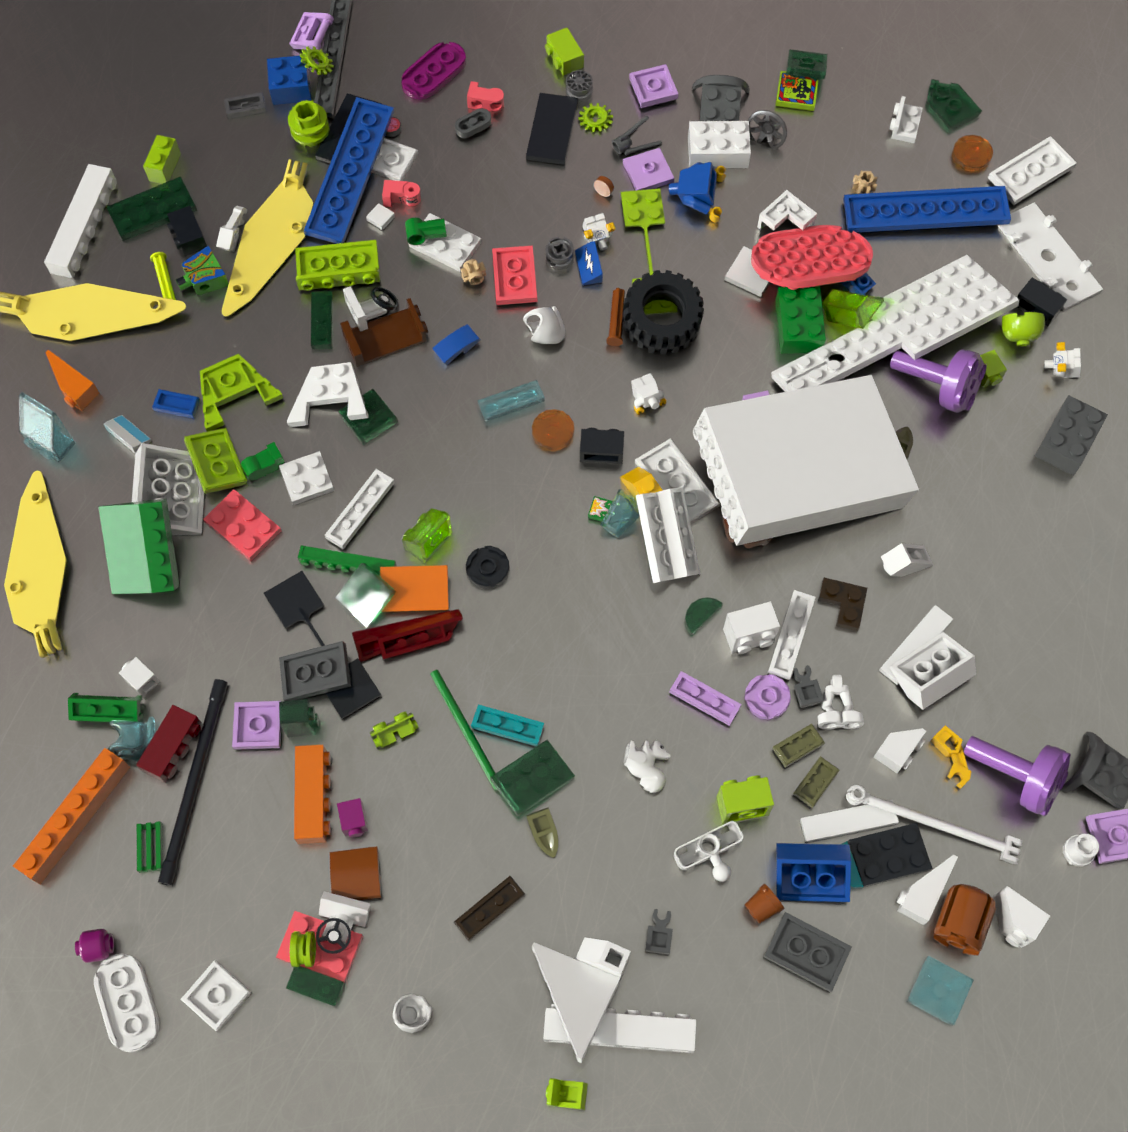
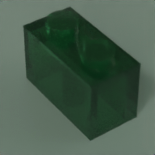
M308 699L279 702L280 726L287 737L316 735L315 727H319V717Z

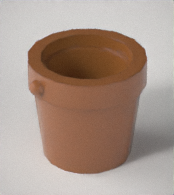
M765 883L744 904L759 924L785 909L780 900Z

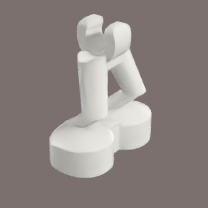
M833 675L830 685L825 687L822 708L826 711L817 716L820 729L831 730L841 727L844 729H856L864 725L863 714L853 710L854 706L849 687L842 685L841 675ZM835 695H840L844 704V711L842 712L836 711L831 707Z

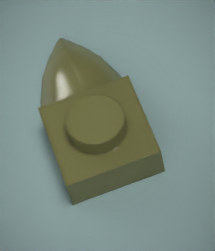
M903 427L896 431V435L905 457L908 459L913 446V435L909 427Z
M549 807L526 815L537 845L543 852L554 858L558 849V834Z

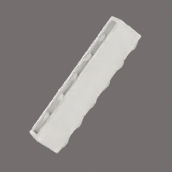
M88 164L44 261L50 274L74 278L76 271L80 269L83 255L87 253L88 244L95 235V228L98 222L101 221L102 212L105 206L108 205L110 194L117 184L111 168Z
M551 1004V1008H546L543 1040L544 1042L570 1044L559 1012H557L555 1004ZM607 1008L590 1044L594 1046L694 1053L696 1020L690 1019L688 1014H675V1018L665 1017V1013L651 1012L650 1016L640 1015L641 1011L626 1010V1014H617L616 1009Z

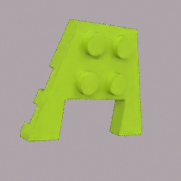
M239 354L200 370L205 418L204 426L207 432L225 425L217 409L218 406L257 389L266 406L283 399L281 391L273 387L266 378H263Z

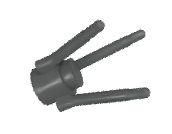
M645 116L623 135L612 140L613 148L618 154L624 152L627 156L632 152L662 144V141H656L630 148L632 140L629 135L649 119L648 116Z

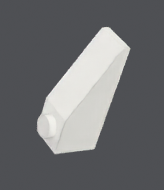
M952 855L910 886L907 891L902 890L897 899V903L900 904L897 911L922 925L926 924L930 920L958 857Z

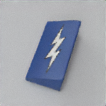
M592 241L575 250L582 286L603 282V273L595 241Z

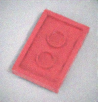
M533 246L492 248L496 305L537 302Z
M234 489L203 518L210 528L250 561L282 531L277 524Z
M294 911L276 958L291 963V934L295 931H300L301 934H305L306 931H314L316 938L317 929L324 921ZM325 924L321 928L319 938L322 937V934L327 924ZM351 931V941L348 947L337 954L324 952L316 941L314 966L306 967L305 964H301L300 967L345 983L363 935ZM328 941L320 942L322 947L330 951L342 948L339 944H331Z

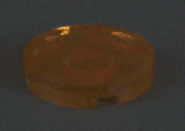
M966 135L959 138L955 143L952 156L955 163L957 164L958 162L964 170L980 171L991 162L993 149L991 144L981 136Z
M556 409L546 410L534 419L532 425L533 438L539 446H543L547 450H560L566 447L573 438L574 423L570 416L563 411Z

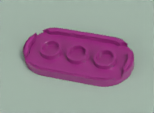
M441 42L434 45L403 73L401 83L404 93L418 100L427 99L435 95L464 69L466 65L464 49L454 42H449V44Z

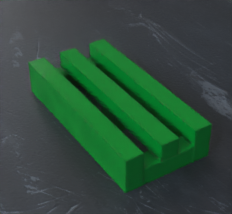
M158 821L155 823L136 824L137 872L160 871L163 864V823ZM152 829H156V865L152 866ZM144 830H146V866H144Z

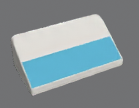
M123 415L106 421L103 424L109 433L135 454L141 443L149 444L152 441L151 438Z

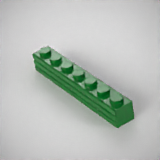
M303 545L300 546L298 554L299 562L305 566L310 564L317 568L328 567L330 570L340 569L343 572L352 571L359 575L364 573L372 577L380 576V567H397L394 560Z

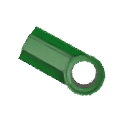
M410 218L405 222L407 242L410 245H420L426 239L447 237L444 218L422 221L420 218Z

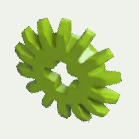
M309 46L306 47V50L302 49L300 57L302 58L301 62L306 64L305 68L311 67V72L313 73L316 70L318 75H321V73L327 75V72H332L330 68H333L334 65L329 63L333 61L328 59L329 55L323 53L322 49L317 50L314 46L313 49H310ZM315 58L318 59L319 64L315 63Z
M591 103L589 108L583 107L585 112H579L583 117H578V120L583 121L580 125L586 126L585 130H589L592 127V132H595L596 128L602 132L601 126L608 129V125L613 122L610 120L613 118V115H608L611 113V110L606 111V105L600 107V103H597L596 106H593ZM594 115H598V118H600L597 122H594L592 119Z

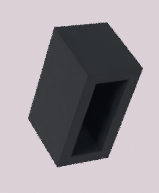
M191 206L167 214L170 220L167 223L171 235L176 234L177 237L173 238L177 249H182L185 256L207 247Z
M1032 277L1017 296L1019 299V306L1017 308L1024 312L1043 313L1045 325L1049 327L1061 312L1067 299L1060 293L1047 287L1043 282Z
M592 427L581 429L580 462L623 464L624 431H619L618 429L598 430Z

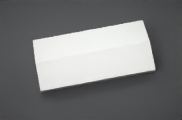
M683 487L636 495L653 583L700 574Z

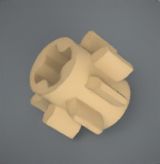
M861 170L859 176L854 175L852 189L856 190L858 194L876 191L878 178L874 177L873 173H871L872 171Z
M475 259L466 261L463 264V268L460 269L463 281H469L471 285L480 284L483 282L484 276L487 275L484 263L480 262L478 264Z

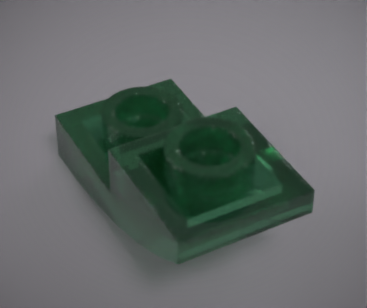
M300 966L293 968L286 989L335 1006L344 982Z

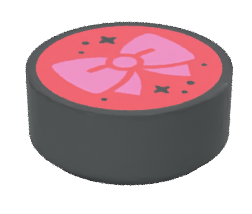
M392 117L386 136L395 137L401 133L402 127L398 118Z

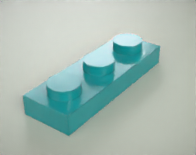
M478 704L471 728L538 747L544 723Z

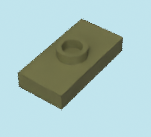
M811 723L776 744L772 749L786 768L823 746L825 742Z
M820 756L793 795L813 808L840 770Z

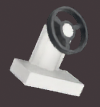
M351 286L343 289L345 302L360 331L368 329L367 320L386 314L387 310H394L398 306L397 297L383 287H375L371 292L372 299L361 303L358 302ZM375 291L383 292V294L376 296ZM387 295L392 298L395 305H392L390 303V299L387 297Z
M324 891L320 901L319 915L329 919L322 922L317 929L316 941L318 946L329 954H337L344 951L351 941L353 924L366 927L370 903ZM325 924H327L322 934V937L319 938L321 928ZM328 941L331 944H339L342 948L330 951L322 947L320 942Z

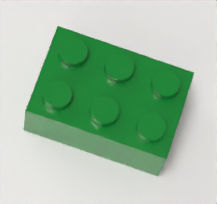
M820 286L798 288L796 290L778 287L775 301L780 353H810L824 346L826 336Z

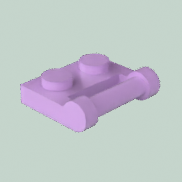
M304 12L289 43L293 49L305 50L308 46L310 49H313L314 46L317 50H320L324 35L329 25H332L334 18L328 13Z

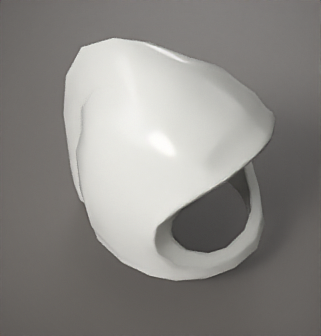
M556 306L552 308H536L524 316L523 321L532 332L531 341L540 344H557L565 338L564 323ZM532 315H537L540 321L528 322L527 319Z

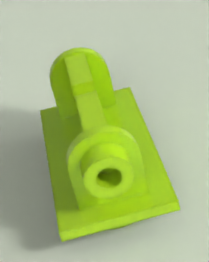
M404 711L395 715L394 721L388 724L383 721L373 726V731L369 733L371 737L376 735L377 738L373 739L376 747L381 746L383 748L397 741L393 734L396 731L400 738L415 733V729L419 727L416 720H410L414 715L412 713L407 714Z

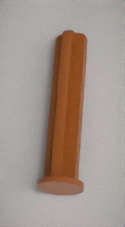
M616 288L613 291L609 337L606 339V343L610 346H620L623 344L621 334L625 290Z

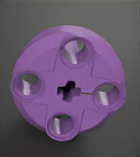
M898 350L893 354L890 362L891 369L940 384V405L956 413L971 409L987 368L980 354L970 350L958 351L949 366L923 358L914 360L909 354Z
M971 736L964 750L965 756L1025 782L1020 805L1026 807L1031 812L1043 816L1048 814L1059 791L1065 784L1071 754L1063 749L1046 745L1033 763L974 736Z

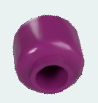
M105 929L84 931L81 933L79 941L75 942V953L77 956H81L85 963L107 960L110 953L114 951L113 936L111 933L108 934Z

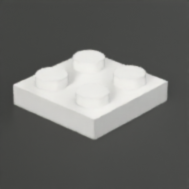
M320 451L279 465L293 505L334 491Z

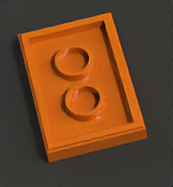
M448 565L380 567L381 612L449 610Z

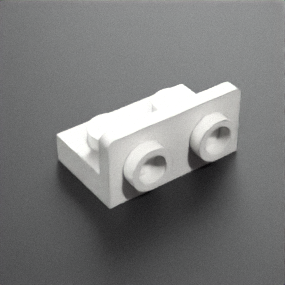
M902 96L900 103L896 102L893 114L896 115V118H892L889 130H893L891 139L915 143L923 108L904 104L906 97Z

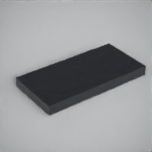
M346 94L329 127L328 136L322 141L315 154L317 160L326 163L331 162L356 97L365 98Z
M547 93L539 94L526 160L565 165L578 98Z

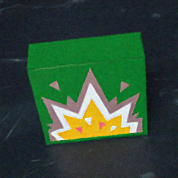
M594 496L588 518L609 524L615 501Z

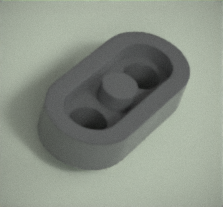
M480 108L459 118L455 122L456 134L459 137L468 138L488 128L491 125V113L487 109Z

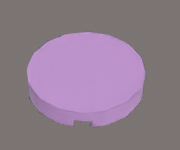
M771 674L759 675L749 682L745 690L744 700L747 708L753 715L760 719L772 720L779 718L786 712L790 704L791 695L789 687L783 679Z

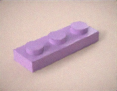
M682 671L669 692L728 726L731 725L742 705Z

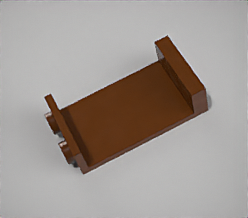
M411 298L406 299L407 309L368 322V329L360 331L358 326L351 328L348 320L340 323L343 336L357 367L427 342V325L425 321H420L421 313L417 304L413 305Z

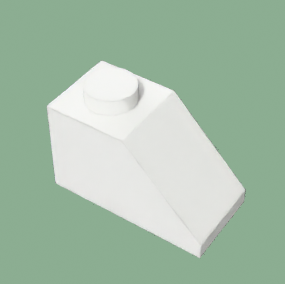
M901 543L881 556L884 562V569L890 576L902 577L933 565L924 545Z

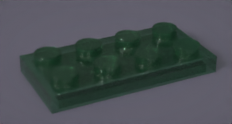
M181 176L107 206V210L122 241L170 222L168 213L187 206H191L193 212L197 211V208Z

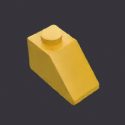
M639 466L620 477L636 502V495L663 491L652 474Z

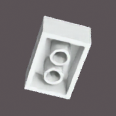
M689 121V168L697 162H712L715 169L718 166H724L725 168H748L751 155L749 121Z

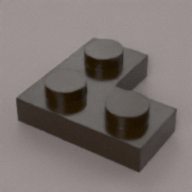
M824 577L818 601L839 605L836 626L858 631L868 588Z

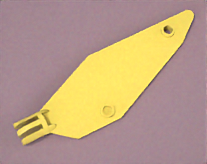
M289 159L283 181L245 224L221 311L223 316L228 317L252 301L295 248L304 240V228L314 204L303 186L307 163L303 162L300 171V161L295 160L292 169V160Z
M89 283L26 296L0 291L1 313L19 316L32 334L67 341H75L160 323L186 309V304L183 301Z
M35 471L21 497L4 587L14 624L34 634L39 656L44 658L48 654L56 653V650H62L56 621L67 559L43 474L41 471Z

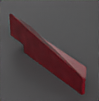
M456 609L352 632L360 662L380 653L382 658L386 659L449 641L459 620L462 621L463 617L460 610Z

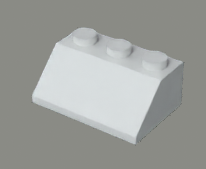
M944 632L890 666V670L906 696L922 710L976 675L975 656Z

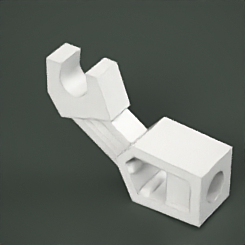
M234 207L227 224L220 227L216 247L235 252L239 238V228L237 227L244 224L243 214L247 213L246 208Z

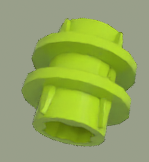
M313 100L301 101L292 107V110L289 112L288 124L291 135L298 143L303 144L305 147L317 146L328 136L330 129L326 111L322 106L314 103Z

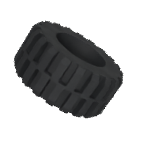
M660 270L653 271L652 275L649 273L642 275L641 280L636 279L632 287H629L623 308L624 328L629 333V338L632 342L638 341L637 346L641 349H644V347L649 348L648 352L651 353L660 351V354H666L669 350H671V353L678 352L679 347L682 349L686 348L689 342L695 339L697 332H699L704 314L703 297H699L700 291L698 287L695 286L693 288V282L689 278L687 280L683 279V274H671L672 271L670 270L660 273ZM667 300L674 303L680 309L682 318L674 324L660 325L652 322L645 315L643 309L652 301Z

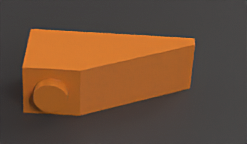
M47 350L45 353L60 390L65 396L64 401L70 407L74 408L76 406L83 411L100 394L95 384L50 350Z

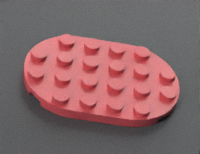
M817 225L806 227L804 230L797 228L764 235L752 248L751 264L757 274L760 275V278L773 284L796 290L798 288L856 280L869 270L872 263L873 250L870 243L855 231L851 234L849 231L842 230L840 226Z

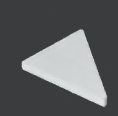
M534 942L532 944L533 953H535L541 973L548 985L557 1012H559L570 1044L573 1046L577 1061L582 1063L620 983V978Z

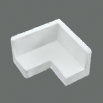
M786 190L760 213L757 228L761 230L767 225L772 230H775L786 219H789L800 229L804 230L806 227L815 225L817 213Z

